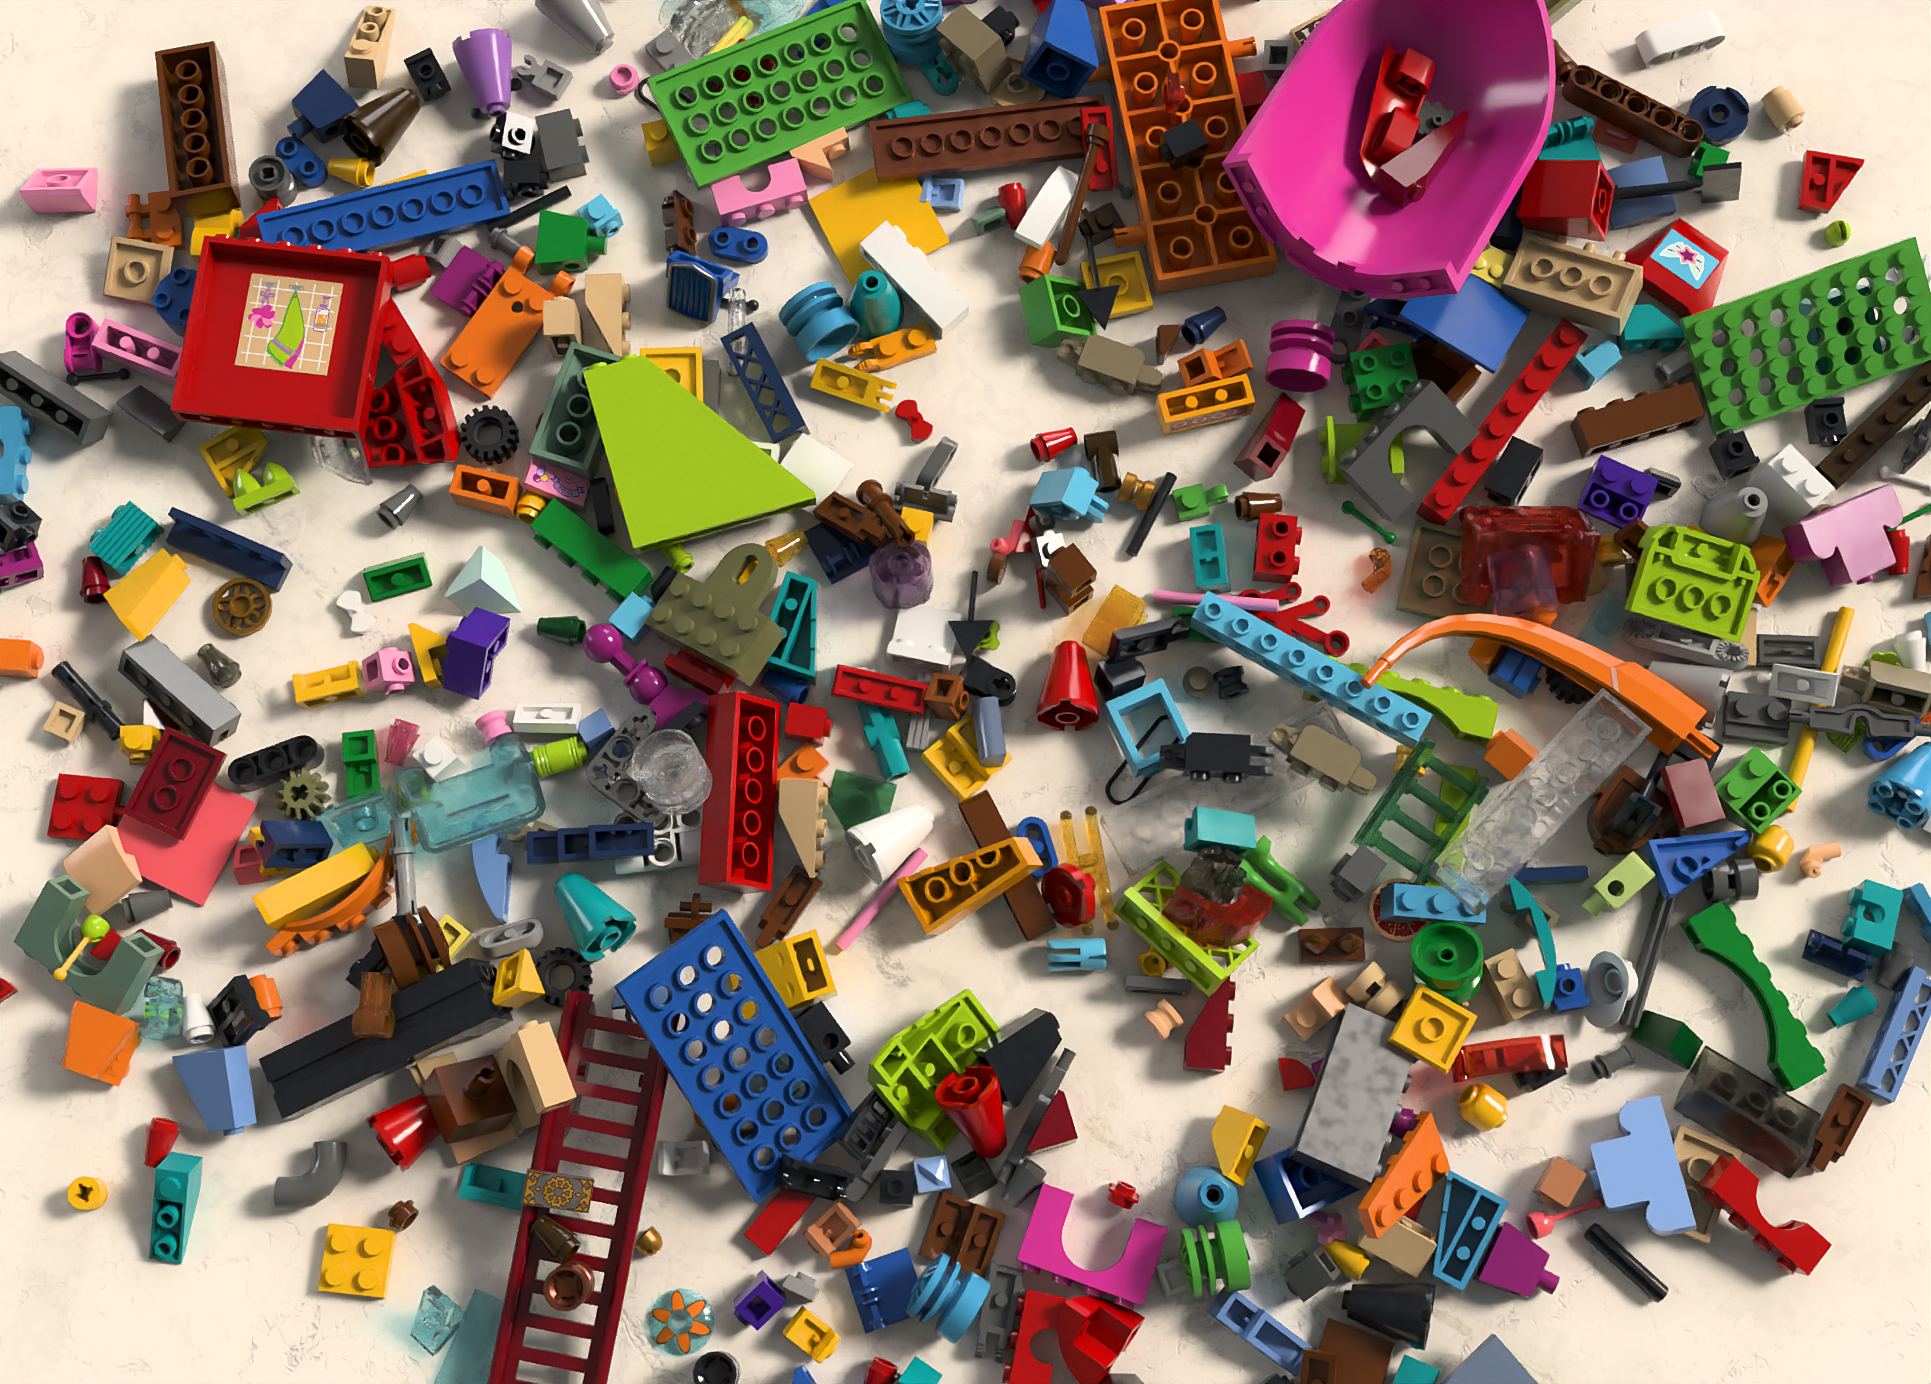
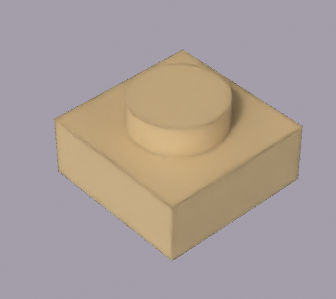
M57 701L42 729L74 744L88 719L87 714Z

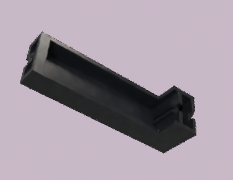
M466 958L260 1058L259 1061L267 1082L272 1083L275 1091L273 1097L281 1118L297 1119L467 1036L480 1037L513 1021L510 1013L513 1011V1007L498 1006L492 1002L497 968L488 961Z

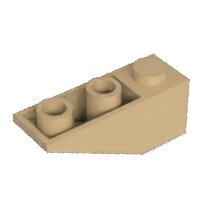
M379 5L366 6L344 56L349 87L378 90L387 65L396 14L394 8H384Z
M622 273L585 274V304L612 354L621 357L631 354L630 341H626V331L631 330L630 312H626L625 302L631 301L630 284H625Z
M785 777L780 779L779 814L809 877L815 878L820 875V870L825 869L826 852L821 851V838H825L827 833V820L822 819V807L827 806L828 788L823 787V779Z

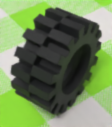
M483 405L482 411H478L475 408L472 410L474 415L471 417L467 414L465 416L466 424H461L463 432H460V437L469 455L481 464L485 461L487 465H492V461L501 464L503 463L501 460L503 457H506L507 460L512 457L510 452L511 450L516 452V443H519L520 439L518 428L511 415L509 416L508 412L504 409L500 411L499 407L494 405L492 409H489L488 405ZM488 425H494L501 429V437L493 445H484L478 438L481 429Z
M555 947V950L551 951L549 949L545 951L543 957L539 956L537 958L538 963L535 968L545 992L540 998L546 1003L563 1008L566 990L589 993V985L593 982L591 977L592 970L587 960L581 954L568 947L566 949ZM560 965L569 966L574 972L573 983L563 990L555 989L550 982L551 972Z

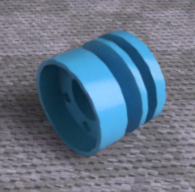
M881 0L880 14L883 35L896 61L903 64L918 65L927 63L940 54L942 49L938 44L940 38L936 27L944 19L941 0Z
M829 281L818 282L801 290L786 302L778 314L781 323L787 327L789 335L797 337L795 339L796 346L806 361L816 362L820 357L825 359L837 353L848 345L860 330L858 321L849 308L842 307L843 299L837 294L836 288Z
M942 1252L934 1262L925 1268L914 1285L905 1314L913 1318L922 1307H925L919 1323L925 1325L936 1314L939 1318L936 1323L935 1333L950 1343L955 1344L978 1313L988 1294L991 1283L973 1271L968 1273L960 1282L957 1280L961 1264L956 1261L945 1272L950 1256Z

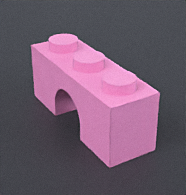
M797 158L769 165L770 184L760 192H751L745 189L739 175L711 185L712 195L722 226H740L746 220L756 217L767 218L777 211L783 209L794 210L807 203V188Z

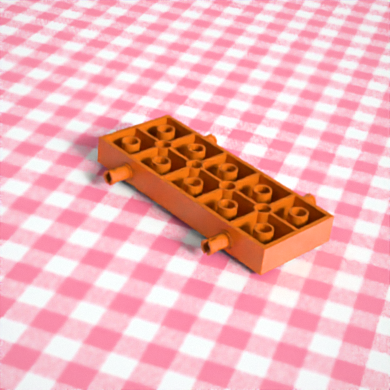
M1139 0L1099 7L1097 27L1104 62L1098 64V68L1086 84L1105 80L1110 83L1140 221L1139 225L1113 229L1114 241H1116L1115 247L1120 248L1140 243L1145 246L1155 295L1274 274L1278 260L1274 243L1271 245L1256 227L1222 166L1223 161L1247 128L1232 59L1256 56V43H1253L1255 38L1252 36L1250 38L1228 41L1218 0ZM1194 118L1208 142L1206 156L1173 171L1168 162L1164 163L1158 152L1161 133Z

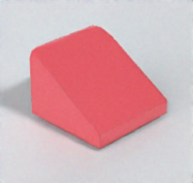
M252 844L234 848L233 872L239 885L266 882L271 877V875L263 877L260 874L259 869L262 859Z

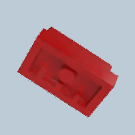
M679 650L677 655L669 653L664 661L668 673L708 695L727 693L735 680L734 677L682 650Z

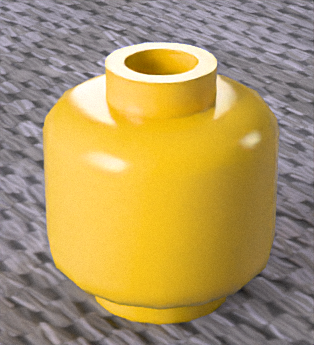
M1769 825L1759 836L1753 834L1746 848V856L1754 861L1757 870L1760 872L1772 873L1780 871L1787 864L1794 849V841L1783 827Z
M1486 1083L1468 1085L1458 1098L1457 1104L1459 1105L1460 1116L1482 1132L1490 1131L1494 1127L1500 1128L1508 1117L1506 1098Z

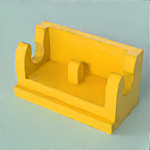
M355 660L348 661V664L304 675L299 673L292 675L296 703L304 710L366 695L360 664Z

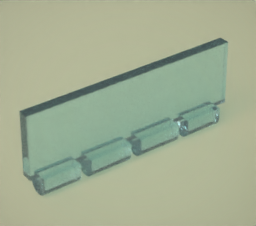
M478 1289L474 1290L434 1384H487L489 1373L484 1371L485 1366H491L504 1300Z

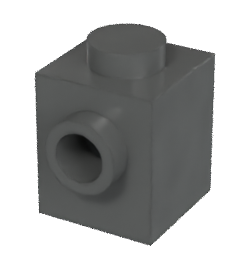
M1319 1245L1309 1254L1302 1250L1288 1261L1291 1267L1283 1276L1291 1293L1299 1296L1304 1303L1333 1282L1342 1271L1324 1247Z

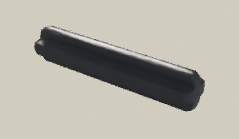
M1594 1223L1586 1230L1584 1238L1654 1302L1659 1303L1666 1297L1669 1291L1668 1287L1599 1224Z

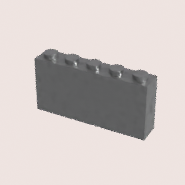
M1348 1003L1340 1011L1289 1159L1361 1190L1371 1182L1374 1183L1377 1177H1379L1382 1164L1378 1162L1381 1153H1385L1391 1143L1392 1134L1388 1132L1391 1123H1395L1401 1113L1402 1105L1398 1102L1401 1093L1405 1094L1411 1083L1412 1075L1408 1074L1411 1063L1415 1064L1418 1060L1416 1057L1387 1041L1397 1023L1351 1003Z

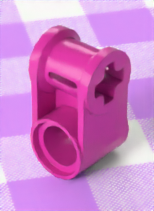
M84 312L73 313L66 320L65 368L70 374L75 373L77 370L91 369L94 372H101L103 369V357L91 345L100 326ZM89 325L87 332L79 335L80 330L84 326Z

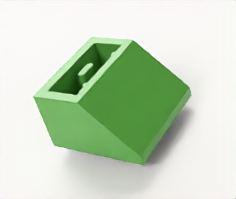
M1756 746L1745 753L1714 784L1726 817L1725 819L1745 830H1751L1757 836L1803 792Z

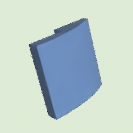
M1661 155L1607 170L1614 184L1618 185V188L1669 182ZM1673 195L1618 200L1619 203H1614L1611 206L1609 220L1612 230L1642 225L1644 220L1673 215L1676 211Z

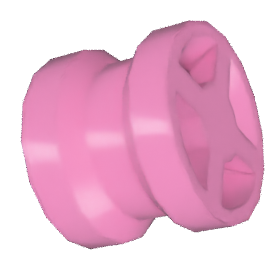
M504 710L489 712L475 721L477 729L482 731L484 735L482 740L486 747L503 743L514 735L512 727L508 726L505 722L507 716Z

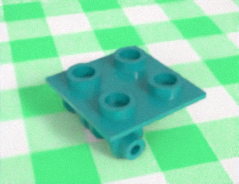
M1581 115L1550 124L1545 142L1537 157L1538 160H1601L1590 129L1594 128L1592 117Z

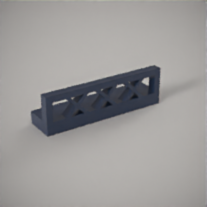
M753 322L720 338L773 443L777 444L796 433L799 437L802 433L811 434ZM746 335L750 343L746 355L734 352L730 343ZM753 351L757 358L751 357ZM738 359L744 360V361H743V364H742V367H741V365H740ZM749 362L762 366L763 370L759 381L746 377L745 373ZM766 376L771 384L765 383ZM751 384L757 386L755 392H754V390H753ZM762 388L775 391L776 397L772 407L759 402L758 399ZM779 403L782 404L784 410L778 409ZM764 410L770 412L769 418L767 417ZM775 415L787 416L792 426L775 433L772 427Z
M175 507L171 508L168 515L175 521V524L166 539L169 545L280 591L293 566V563L284 553Z

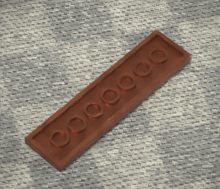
M1102 94L870 121L868 128L878 182L1084 157L1080 110L1081 108L1104 107V96Z

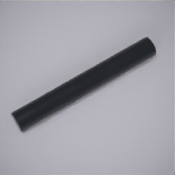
M567 185L511 212L510 216L486 224V227L490 233L496 227L506 229L540 212V210H544L571 197V192Z
M1166 472L1126 549L1128 555L1137 557L1177 480V476Z

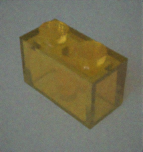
M1115 584L1084 633L1082 644L1110 659L1107 656V651L1113 631L1145 624L1149 616L1145 613L1147 602Z

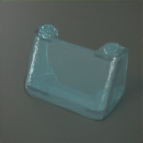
M517 732L499 737L491 744L490 757L492 764L433 784L427 772L421 767L413 766L394 772L414 830L422 848L426 852L431 854L443 853L539 819L544 814L546 808L536 768L533 759Z

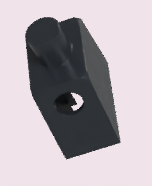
M822 1001L812 1004L794 1018L822 1064L830 1062L839 1075H842L856 1064L845 1050L851 1044L850 1039ZM824 1036L829 1037L831 1040V1047L829 1049L823 1045Z

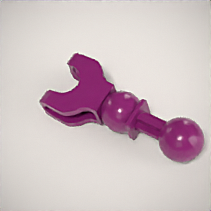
M600 623L586 631L582 645L587 657L596 663L610 662L626 677L623 680V684L626 688H629L633 699L640 704L648 705L650 711L657 717V733L664 729L694 700L704 707V711L700 715L708 721L709 696L705 692L693 688L678 689L671 682L668 684V679L663 671L657 667L648 666V662L645 659L638 664L622 649V636L614 626ZM679 733L677 738L680 741L671 751L678 757L685 759L691 753L689 742Z

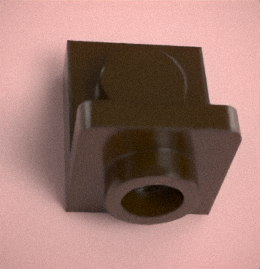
M1112 202L1091 212L1087 208L1081 210L1080 219L1077 223L1084 239H1086V235H1091L1093 247L1112 238L1114 228L1126 227Z

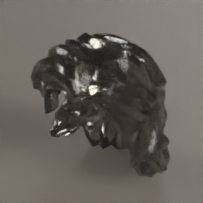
M1218 845L1200 850L1197 857L1193 858L1190 868H1187L1181 875L1179 896L1184 908L1191 910L1195 916L1205 923L1216 922L1221 919L1228 911L1231 900L1234 897V892H1231L1232 889L1239 886L1242 887L1244 885V878H1247V872L1241 867V857L1238 854L1235 855V852H1230L1228 849L1224 848L1221 850V847Z

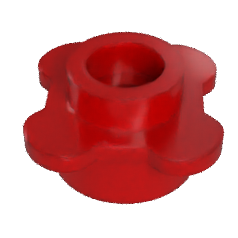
M1118 1181L1117 1184L1109 1183L1108 1191L1110 1193L1107 1199L1113 1204L1125 1209H1132L1133 1204L1139 1202L1140 1195L1135 1192L1136 1188L1123 1181Z

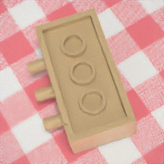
M1526 233L1504 279L1503 293L1531 310L1560 319L1565 318L1570 322L1621 336L1643 286V266L1629 262L1626 263L1624 261L1626 255L1621 251H1615L1612 258L1595 253L1596 245L1590 242L1586 243L1583 249L1566 245L1568 239L1562 234L1556 235L1555 240L1552 241Z

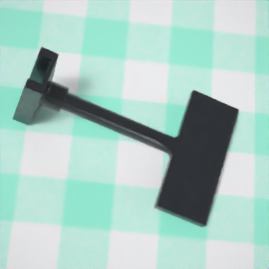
M1742 162L1703 166L1702 180L1621 188L1615 185L1612 204L1619 203L1618 200L1681 194L1701 190V204L1739 200Z
M1706 736L1719 746V749L1706 761L1709 772H1711L1723 745ZM1681 742L1669 756L1660 750L1639 793L1636 791L1631 793L1607 822L1602 833L1608 836L1611 831L1616 832L1627 839L1625 847L1631 849L1658 818L1662 810L1661 806L1650 800L1661 778L1659 769L1667 766L1672 754H1676L1686 761L1702 757L1684 742Z

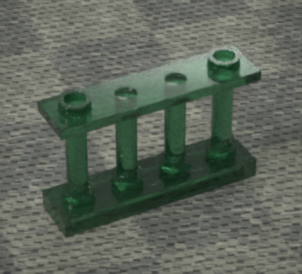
M1427 736L1420 738L1350 842L1356 848L1361 844L1365 847H1376L1414 873L1408 882L1410 885H1420L1421 883L1426 885L1436 871L1432 866L1473 805H1480L1489 793V789L1486 788L1490 782L1489 778L1486 776L1480 777L1476 783H1473L1435 757L1436 753L1432 750L1437 743ZM1421 767L1424 769L1430 768L1468 794L1458 810L1417 783L1418 779L1414 776ZM1403 793L1406 795L1410 793L1450 820L1440 836L1399 809L1400 806L1397 802ZM1385 819L1389 822L1393 820L1432 847L1422 863L1381 836L1382 832L1379 831V828Z

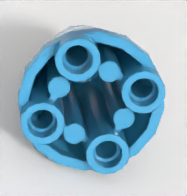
M1925 742L1916 747L1869 785L1868 795L1870 799L1867 802L1868 807L1873 812L1883 814L1895 821L1905 830L1910 831L1915 826L1922 825L1931 815V742Z
M1211 1165L1197 1166L1187 1171L1177 1182L1174 1192V1208L1180 1219L1190 1228L1196 1230L1197 1226L1203 1225L1206 1232L1214 1231L1216 1222L1232 1220L1236 1216L1240 1203L1239 1190L1236 1184L1222 1175L1220 1168ZM1215 1189L1218 1191L1219 1199L1216 1202H1210L1207 1199L1206 1194L1208 1190Z

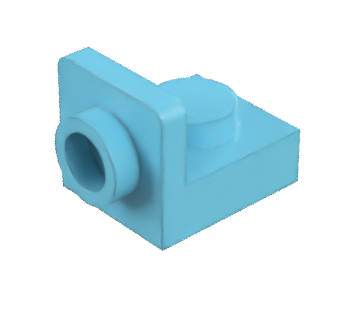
M602 193L577 210L581 218L588 220L591 231L596 237L610 238L617 234L624 225L620 212L610 205Z

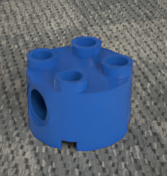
M177 267L160 281L152 301L158 314L176 335L185 337L197 271Z

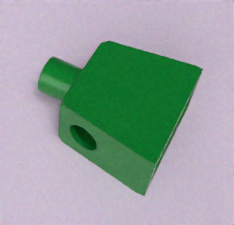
M540 210L535 265L539 275L558 274L561 270L566 273L586 271L589 267L590 255L607 254V237L592 236L588 220Z

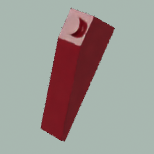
M1466 110L1382 165L1379 169L1376 189L1401 209L1412 202L1419 201L1465 136L1470 113Z

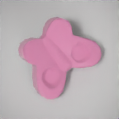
M1315 1211L1310 1214L1309 1224L1319 1228L1317 1235L1318 1243L1326 1245L1334 1239L1344 1240L1346 1238L1347 1227L1341 1223L1342 1216L1339 1213L1326 1214Z

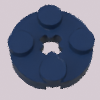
M1716 85L1706 87L1696 94L1686 116L1702 125L1704 135L1701 140L1718 147L1721 144L1735 141L1743 133L1749 121V105L1743 95L1737 90L1730 87L1726 89L1716 88ZM1712 110L1717 113L1722 111L1725 114L1722 118L1723 120L1715 119Z

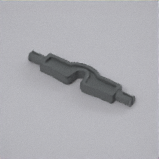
M1852 704L1842 709L1811 706L1807 711L1788 709L1786 714V722L1802 723L1806 724L1807 730L1826 732L1844 737L1854 733L1855 721L1860 719L1865 724L1866 736L1869 739L1909 741L1914 735L1931 738V724L1915 723L1913 716L1886 714L1875 707L1864 704Z
M1064 1048L995 1179L1006 1185L1008 1184L1076 1055L1075 1052Z

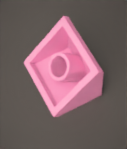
M97 168L37 169L22 186L20 194L36 214L96 212L98 171Z

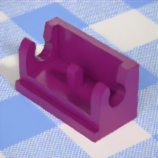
M34 541L27 543L28 546L26 548L0 555V590L44 578L43 563Z

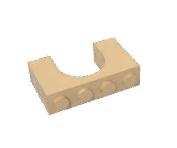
M537 1020L520 1025L518 1027L519 1031L511 1035V1039L504 1043V1048L498 1050L495 1057L518 1110L511 1120L516 1136L539 1129L541 1114L569 1105L576 1098L549 1021L538 1025Z

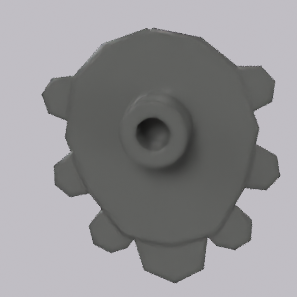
M1423 101L1417 116L1420 118L1418 133L1429 135L1453 119L1454 111L1442 108L1440 102L1430 105L1429 101Z

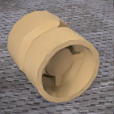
M1372 961L1344 990L1357 1003L1364 1002L1365 1010L1384 1017L1407 993L1394 980L1387 981V973L1375 961ZM1376 982L1381 988L1371 998L1365 991Z

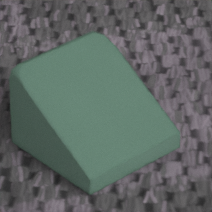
M994 206L971 216L970 220L977 235L981 236L1005 226V209Z

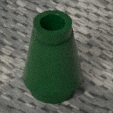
M577 616L541 617L537 623L538 636H544L571 647L575 644L581 645L586 633L585 621L580 620Z

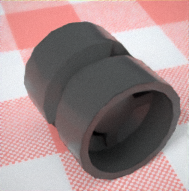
M265 155L252 163L249 168V180L264 204L271 198H278L283 208L288 207L294 202L298 194V186L281 158L274 155Z
M1751 858L1733 859L1729 865L1722 861L1701 877V884L1706 901L1708 903L1727 902L1731 897L1735 901L1755 900L1759 891V878L1754 861Z

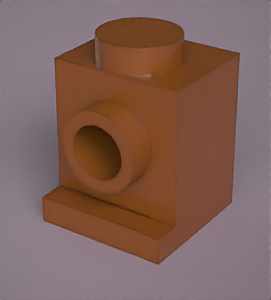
M934 672L924 701L937 718L960 721L961 717L966 713L969 693L962 684L964 680L962 676ZM940 690L943 692V696H938Z

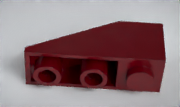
M1281 392L1233 464L1255 482L1271 478L1288 454L1306 410L1286 393Z
M1230 976L1209 997L1187 1033L1184 1044L1183 1070L1222 1073L1225 1071V1065H1231L1232 1046H1226L1227 1033L1233 1032L1234 1014L1228 1013L1229 1001H1234L1236 983L1235 981H1230Z

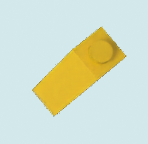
M162 548L104 593L103 596L120 621L141 642L148 636L191 582L184 572L189 567L177 553L171 557Z

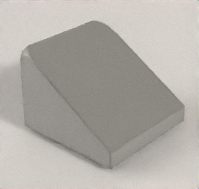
M443 234L431 237L421 254H424L427 262L446 270L463 245L455 237Z

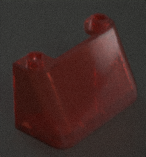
M1469 506L1464 510L1462 519L1461 595L1466 602L1481 605L1491 600L1493 590H1547L1554 597L1555 601L1561 604L1585 602L1601 534L1582 511L1573 507Z

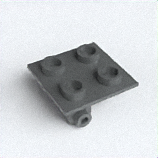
M1931 409L1925 419H1919L1913 429L1912 435L1915 436L1913 445H1909L1903 453L1901 462L1905 464L1900 474H1905L1926 455L1929 446L1931 447Z

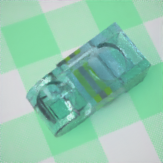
M152 976L147 981L144 989V999L146 1001L144 1023L139 1025L138 1038L166 1041L182 1036L183 984L179 979Z

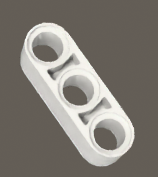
M1707 10L1647 29L1635 38V42L1647 67H1654L1711 49L1722 43L1726 36L1715 11Z

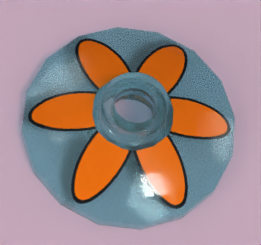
M678 1288L667 1291L656 1300L650 1310L648 1325L651 1337L660 1349L671 1355L685 1356L696 1353L707 1344L713 1334L715 1318L712 1306L703 1295L692 1289ZM679 1315L686 1318V1325L681 1329L677 1328L674 1324L675 1318Z

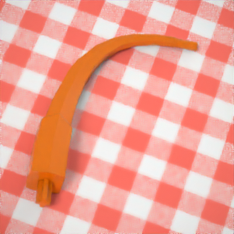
M1477 613L1447 616L1421 625L1400 638L1378 658L1375 665L1360 680L1363 687L1370 689L1387 669H1390L1408 651L1430 640L1447 636L1481 638L1509 646L1530 655L1567 676L1602 699L1607 710L1636 730L1667 756L1681 742H1684L1702 758L1705 757L1706 761L1719 749V746L1695 728L1707 711L1671 684L1635 662H1624L1583 641L1544 625L1520 618Z

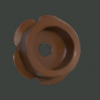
M402 1200L398 1201L388 1213L390 1227H396L398 1230L404 1231L414 1222L419 1211L413 1206L414 1202L412 1200H408L405 1203Z

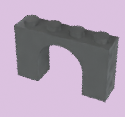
M1419 379L1410 383L1404 390L1405 395L1398 402L1392 403L1383 412L1384 417L1376 425L1370 426L1363 432L1362 440L1355 447L1346 450L1340 457L1341 462L1335 467L1383 519L1395 522L1415 501L1411 494L1396 480L1388 465V451L1394 437L1409 426L1419 425L1447 453L1459 455L1480 433L1432 380Z

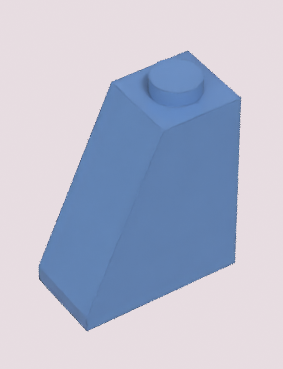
M246 1045L195 1051L172 1057L173 1064L209 1132L223 1130L224 1136L235 1135L244 1132L243 1126L257 1123Z

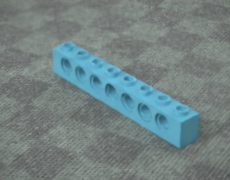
M1208 590L1191 618L1190 627L1412 750L1433 716L1428 711L1377 683L1370 689H1366L1360 683L1364 676Z

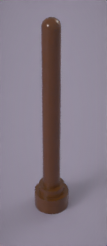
M1089 123L1085 132L1088 147L1054 261L1058 266H1063L1067 261L1099 149L1103 148L1104 144L1108 143L1111 130L1100 124Z

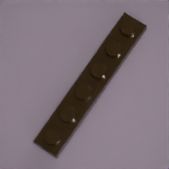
M1931 360L1927 361L1815 467L1835 487V490L1847 481L1931 401Z

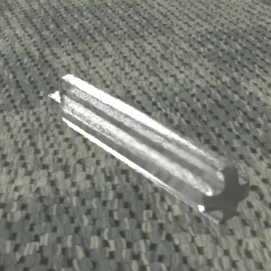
M732 288L729 290L728 334L745 325L746 292L742 288ZM745 336L730 343L734 352L744 355ZM727 354L726 373L729 377L738 378L739 375ZM738 359V361H739V363H740V365H741V367H742V364H743V361H744V360Z

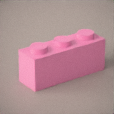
M107 318L104 319L91 344L104 359L175 386L182 348Z

